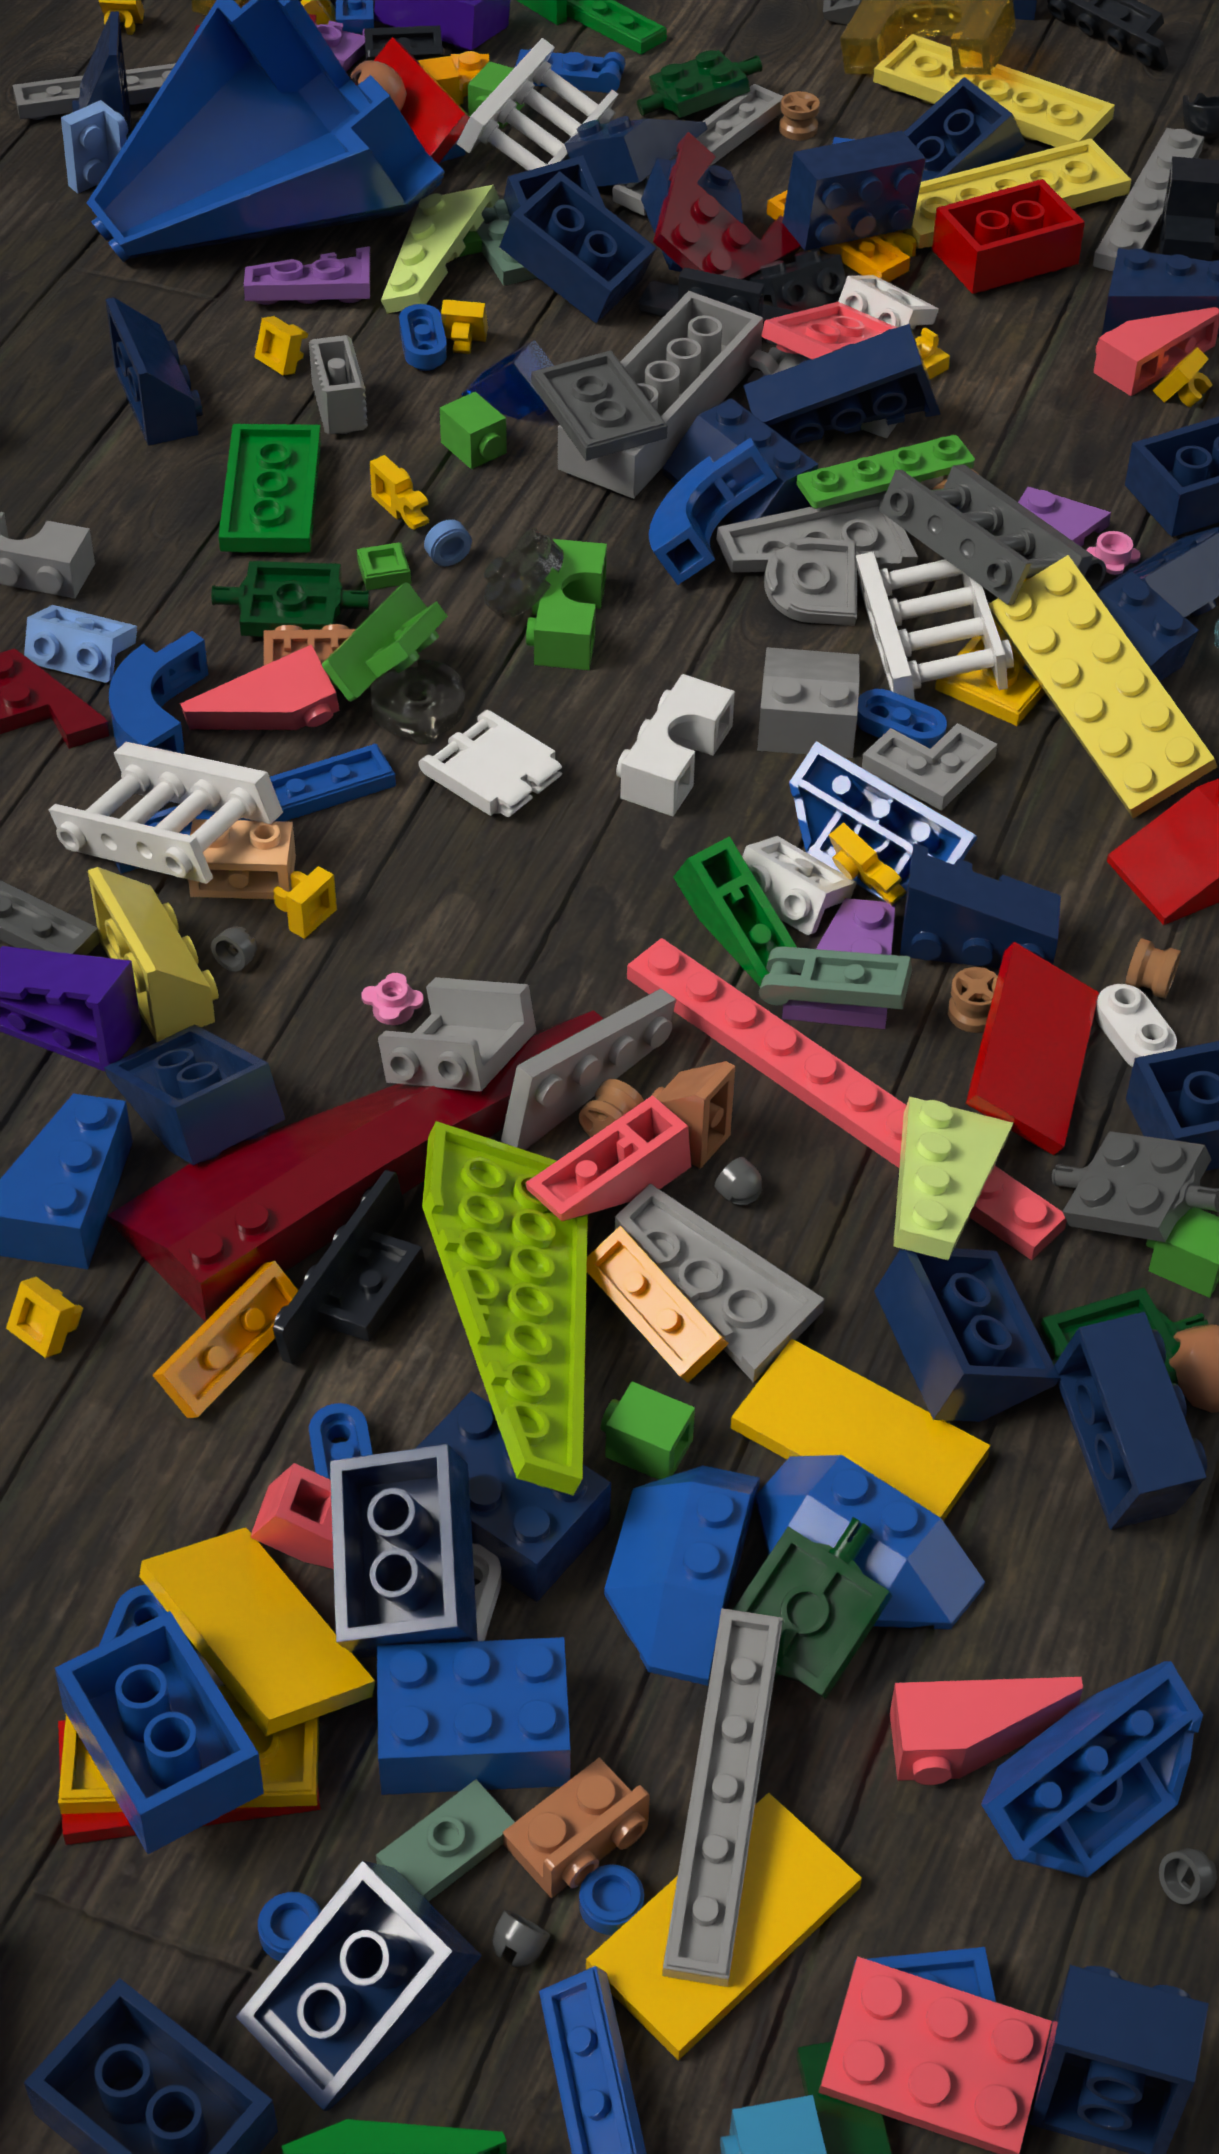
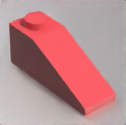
M1213 307L1131 320L1123 323L1099 338L1096 345V360L1093 373L1130 396L1135 395L1166 376L1196 347L1204 353L1215 346L1219 329V309Z
M312 644L180 703L189 729L298 730L304 726H320L330 720L333 713L340 711L336 691L323 669Z
M652 1095L527 1181V1190L561 1221L631 1202L649 1184L660 1190L691 1168L688 1125Z
M293 1463L268 1486L250 1538L300 1561L334 1569L330 1479Z
M1082 1677L895 1683L890 1708V1721L897 1781L915 1780L923 1785H937L949 1779H960L1029 1743L1079 1705L1083 1690Z

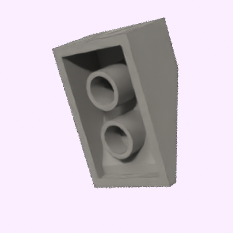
M767 647L757 751L808 754L817 741L842 757L853 758L859 696V654Z

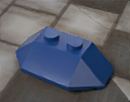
M817 741L789 781L806 853L840 873L842 872L832 860L836 853L829 834L843 822L876 851L881 862L890 866L901 877L902 881L899 884L906 892L908 889L913 843L927 847L929 856L955 865L957 859L963 860L978 838L972 832ZM857 876L853 879L857 882L858 886L886 902L873 887L870 889Z
M843 1455L790 1456L756 1495L755 1503L760 1515L768 1556L788 1526L812 1542L830 1545L833 1548L851 1522L852 1517L860 1520L861 1523L866 1524L874 1531L854 1560L865 1576L889 1590L893 1595L874 1626L912 1628L933 1625L934 1629H951L984 1588L985 1581L939 1516Z
M703 1465L633 1488L604 1588V1595L626 1634L639 1651L640 1658L649 1673L708 1686L721 1609H728L760 1484L759 1477Z
M1164 1661L1086 1698L997 1767L981 1805L1014 1860L1079 1877H1089L1178 1805L1191 1760L1194 1733L1199 1732L1203 1714L1171 1661Z

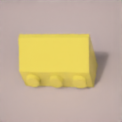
M99 867L88 870L100 943L109 958L132 961L139 1012L156 1042L194 1024L203 1027L214 1023L213 1000L219 998L216 983L209 970L201 972L198 967L197 952L190 937L184 936L181 938L178 933V921L170 903L161 904L150 885Z

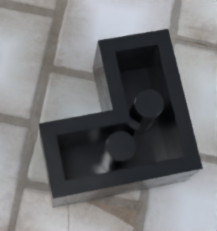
M1172 156L1160 223L1159 254L1170 256L1179 254L1191 259L1205 261L1219 260V213H1216L1219 203V160Z

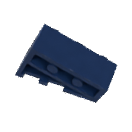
M913 843L900 956L1000 968L1004 951L1012 943L1016 942L1054 965L1059 934L1061 895L1003 874L999 880L973 872L972 863L957 859L955 865L929 856L927 847Z

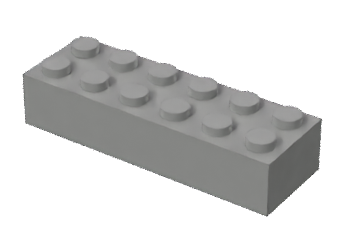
M688 291L620 362L667 424V438L585 461L561 425H559L558 470L634 499L665 465L696 417L721 404L754 368L749 365V360L756 349L761 350L763 317Z

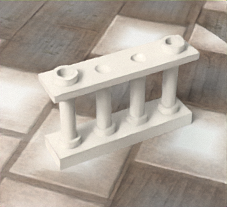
M541 38L470 116L457 145L470 153L480 141L485 145L489 142L527 171L568 160L570 158L565 145L517 110L515 102L517 101L521 105L525 102L570 135L571 139L578 133L576 129L582 124L534 90L535 84L533 82L538 85L543 83L588 116L583 124L592 120H599L600 124L609 123L616 113L611 107L618 93L611 90L598 105L551 70L552 65L547 61L555 47ZM499 121L503 125L506 122L554 157L548 164H545L499 130L497 122Z
M874 551L856 555L860 591L892 692L915 700L914 689L921 688V683L990 667L992 668L998 689L1008 688L1007 669L1014 667L1011 645L1008 639L1000 640L983 587L946 559L888 572L887 568L879 569ZM958 575H961L964 588L897 602L896 598L888 600L887 597L892 595V590ZM971 605L975 617L907 633L906 629H897V626L902 625V620ZM981 636L985 647L984 650L917 664L916 660L907 661L906 658L911 656V651Z
M125 742L114 752L122 772V779L84 811L54 804L48 809L57 827V837L68 850L205 884L212 880L213 876L203 852L238 819L245 818L272 824L283 813L268 772ZM140 794L145 796L120 819L109 817L132 795ZM169 801L180 804L157 826L144 825ZM204 809L216 812L191 836L179 833Z

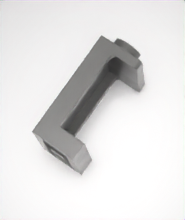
M435 977L426 986L431 1015L414 1033L384 1031L378 1037L386 1083L482 1091L536 1032L529 985Z

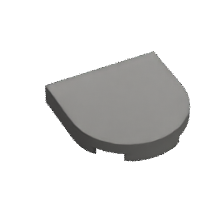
M813 537L797 538L789 541V545L772 554L767 562L764 588L772 605L782 614L797 621L855 626L857 619V541Z

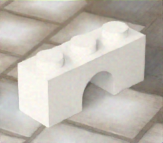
M682 674L672 690L667 689L662 694L657 712L651 720L646 719L642 723L637 741L631 750L625 749L622 752L616 769V775L621 777L620 798L674 816L694 784V750L713 756L733 726L735 691Z

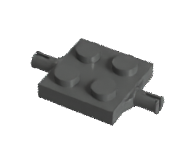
M1109 1131L1094 1159L1088 1166L1079 1168L1057 1164L1055 1166L1056 1169L1052 1171L1054 1186L1075 1189L1063 1210V1214L1071 1227L1166 1242L1176 1222L1193 1207L1219 1212V1188L1200 1186V1179L1212 1160L1206 1146L1203 1144Z

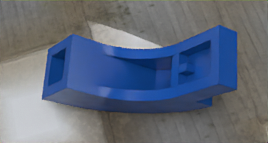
M751 437L715 462L710 456L701 461L670 490L656 510L650 524L649 542L653 553L677 585L715 560L710 548V538L722 518L741 502L777 479L774 470Z
M195 632L187 633L156 653L142 644L119 665L109 687V705L117 749L125 742L185 754L181 722L161 707L172 697L208 676L205 640Z

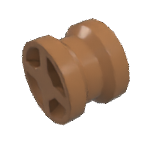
M801 91L791 92L782 97L781 111L784 116L780 119V133L786 138L799 141L814 137L818 131V121L815 116L819 113V99L811 93Z
M1141 938L1133 954L1125 984L1136 988H1149L1154 996L1166 999L1179 965L1181 951L1174 948L1163 951L1155 948L1152 941Z
M980 967L965 968L953 978L948 1016L957 1028L966 1032H984L998 978L993 971Z
M608 1079L603 1081L595 1093L596 1100L587 1102L579 1113V1122L583 1130L590 1137H593L644 1100L627 1083L617 1079Z

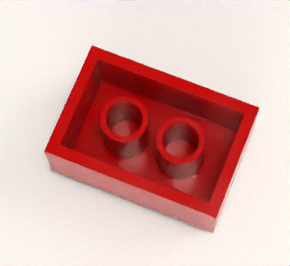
M1044 179L937 207L932 250L972 294L985 292L995 287L1020 282L1030 277L1055 272L1059 269L1079 264L1085 221Z

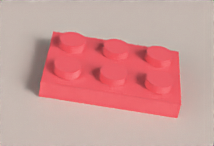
M835 302L765 320L761 337L777 343L776 348L782 352L801 354L810 359H815L839 350L846 345L861 342L897 327L843 303Z
M857 1956L818 2093L997 2154H1019L1052 2021Z

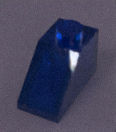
M533 340L482 371L461 395L464 397L476 392L501 414L518 420L533 411L539 416L546 412L548 407L531 385V372L554 365L536 341Z

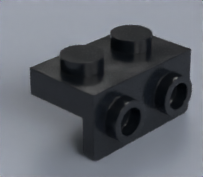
M440 25L364 29L366 61H373L392 37L400 42L416 60L444 57Z
M819 249L795 254L796 261L786 265L784 261L765 264L760 267V274L747 278V281L764 284V295H771L774 307L798 312L838 300L846 282L841 254H820Z

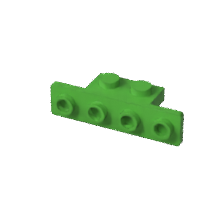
M951 435L797 475L796 485L810 505L818 509L883 491L887 492L895 470L902 469L921 483V481L950 474L953 465H966L971 469L974 467L975 458L957 435Z
M405 582L322 663V667L329 675L334 686L340 689L348 701L352 702L376 678L388 670L394 668L397 673H400L412 665L420 657L418 653L431 645L439 637L435 630L448 616L437 601L427 607L411 585Z

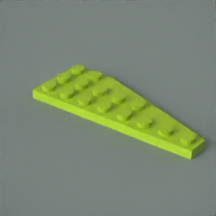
M436 1121L428 1136L422 1208L517 1479L574 1495L583 1479L588 1214L561 1221L527 1190L526 1182L555 1163L556 1160Z

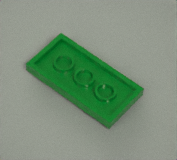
M233 424L218 537L220 552H311L321 447L320 425Z

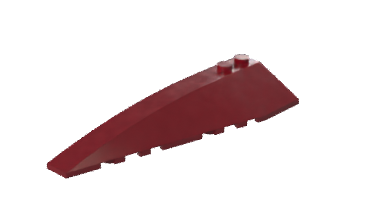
M593 1010L535 1032L482 1091L395 1084L270 1131L258 1138L233 1145L212 1159L195 1165H186L108 1214V1221L206 1322L263 1263L276 1261L283 1272H286L333 1241L336 1231L342 1225L347 1224L359 1207L364 1192L370 1186H374L385 1170L397 1173L402 1195L424 1181L428 1136L436 1121L486 1138L502 1130L505 1124L517 1065L603 1020V1018Z

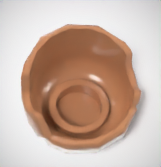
M364 61L360 63L351 73V78L355 79L357 86L371 75L391 96L401 111L407 96L402 77L385 63L379 61Z
M1207 1324L1177 1332L1173 1338L1177 1342H1181L1178 1352L1170 1359L1169 1364L1176 1371L1178 1385L1183 1395L1196 1408L1211 1413L1219 1412V1326Z

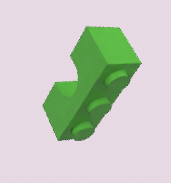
M552 539L549 557H541L539 584L543 585V587H535L532 613L537 615V617L528 618L526 630V645L534 646V665L590 670L595 643L596 608L601 609L607 579V544Z

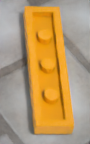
M787 190L767 200V215L775 220L780 215L782 217L784 215ZM878 236L820 247V249L828 254H841L842 263L859 274L875 275L886 282H890L908 272L910 267V256Z

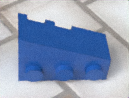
M73 1093L1 1177L0 1256L83 1269L89 1268L133 1143L126 1101Z

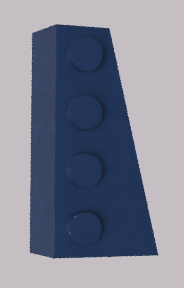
M1118 248L1102 335L1131 320L1213 307L1219 309V260L1212 262L1191 259L1179 254L1170 256L1149 253L1137 248L1130 250Z
M910 323L886 330L882 334L861 342L846 345L839 350L818 358L805 360L799 365L775 374L765 375L756 381L744 385L751 413L793 445L822 439L824 431L835 429L845 434L861 431L862 423L886 419L887 425L905 422L904 415L924 411L925 417L941 415Z

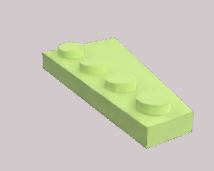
M494 185L444 195L435 193L420 200L381 298L387 314L402 311L411 305L427 304L448 273L445 266L446 263L460 256L466 247L463 242L469 230H478L484 221L481 214L484 208L494 207L498 201L499 196Z
M909 1096L903 1116L893 1247L949 1260L969 1219L970 1213L982 1193L985 1182L991 1174L998 1156L1009 1137L1013 1122L950 1107L940 1101H926Z

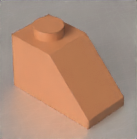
M727 1061L681 1071L665 1088L659 1087L652 1094L688 1125L691 1164L700 1169L731 1135L735 1066Z

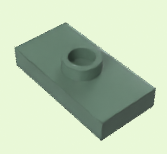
M476 1779L376 1854L377 1864L394 1867L429 1902L503 1845L502 1832L515 1822Z

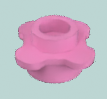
M1118 531L1102 533L1097 539L1096 547H1089L1086 550L1093 556L1101 559L1106 565V572L1114 575L1123 573L1125 566L1130 563H1137L1140 559V552L1133 548L1132 539Z
M391 973L377 986H368L362 991L363 1003L372 1005L375 1018L387 1025H399L408 1021L412 1017L414 1009L420 1008L424 1002L422 992L413 990L407 984L406 977L400 973Z

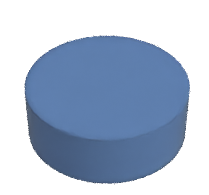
M445 520L436 524L428 532L424 541L426 552L433 562L439 566H450L460 562L468 554L472 545L470 534L462 523L457 520Z

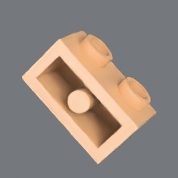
M193 819L190 836L208 819ZM237 820L203 852L213 879L207 884L188 879L190 897L274 899L273 889L276 886L290 892L292 890L290 874L294 871L296 859L293 822L274 821L272 824H267L262 821Z

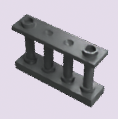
M953 465L944 488L929 490L902 469L895 470L879 509L881 513L1007 605L1014 604L1025 579L1035 576L1065 556L1069 555L1083 576H1085L1093 558V555L966 465Z

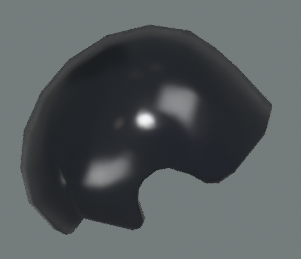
M1198 93L1193 103L1189 102L1188 95L1183 96V121L1188 131L1192 134L1203 136L1204 139L1208 140L1219 138V96L1206 97L1203 93Z

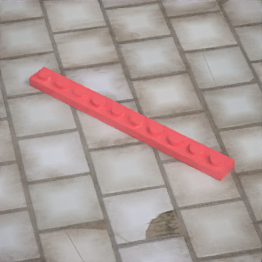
M663 938L659 939L627 965V979L649 995L659 989L666 991L676 999L675 1013L898 1168L900 1167L903 1116L906 1104ZM994 1166L991 1174L988 1176L982 1193L969 1216L1030 1260H1033L1065 1229L1067 1222L1061 1210L996 1166Z

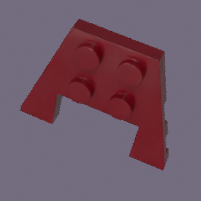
M690 132L680 140L676 150L678 152L676 164L672 167L669 177L671 184L668 196L663 201L653 243L681 268L685 267L747 280V278L759 272L761 266L779 261L801 248V245L782 223L783 217L781 215L771 224L761 240H759L744 224L739 222L713 196L709 195L697 184L716 156Z
M14 648L0 653V734L51 718L69 749L109 736L108 723L104 716Z

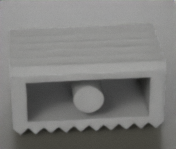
M347 335L312 339L309 342L312 385L317 405L319 406L324 432L328 434H347L352 431L364 430L368 426L366 421V389L352 339Z

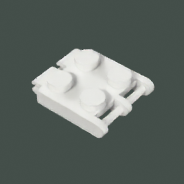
M485 710L477 717L478 722L463 734L456 732L448 739L449 744L434 756L426 755L419 761V767L425 775L488 815L501 813L504 816L510 817L533 798L529 793L534 792L538 794L562 775L561 772H558L562 766L555 760V750L490 710ZM483 730L486 731L484 734H482L480 737H478L475 741L471 740V739L474 738L477 734H479L481 731H483ZM454 752L457 753L454 757H452V758H451L449 761H447L445 764L442 763V761H444V760H445L447 757H449L451 754H453Z

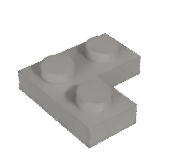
M957 723L930 749L890 728L863 754L862 768L942 811L995 759L997 743Z

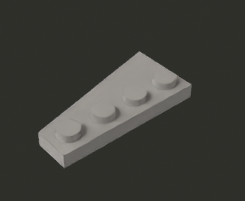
M886 491L818 509L808 507L718 527L716 537L731 572H765L767 562L772 554L789 545V541L804 537L857 541V555L874 551L879 569L909 568L916 566L918 556L905 530L879 511Z
M659 989L517 1065L501 1143L523 1150L528 1149L594 1097L603 1081L617 1079L653 1049L662 1045L672 1031L671 1019L676 999L663 989Z
M649 1184L615 1216V1230L619 1226L624 1228L729 1343L723 1350L753 1383L775 1361L791 1338L796 1340L823 1312L824 1298L652 1184Z

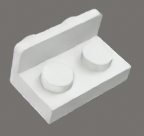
M875 275L847 276L838 301L897 328L909 323L911 329H915L916 325H932L939 308Z
M779 836L746 846L742 856L778 917L806 935L817 931L826 908L842 903L845 898L851 899L857 883Z

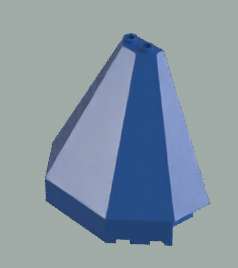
M216 0L87 201V204L97 216L91 221L106 241L110 240L108 244L124 263L129 258L404 215L418 204L421 199H424L441 185L445 172L425 151L391 96L371 75L358 86L350 79L299 0H250L242 8L234 0Z

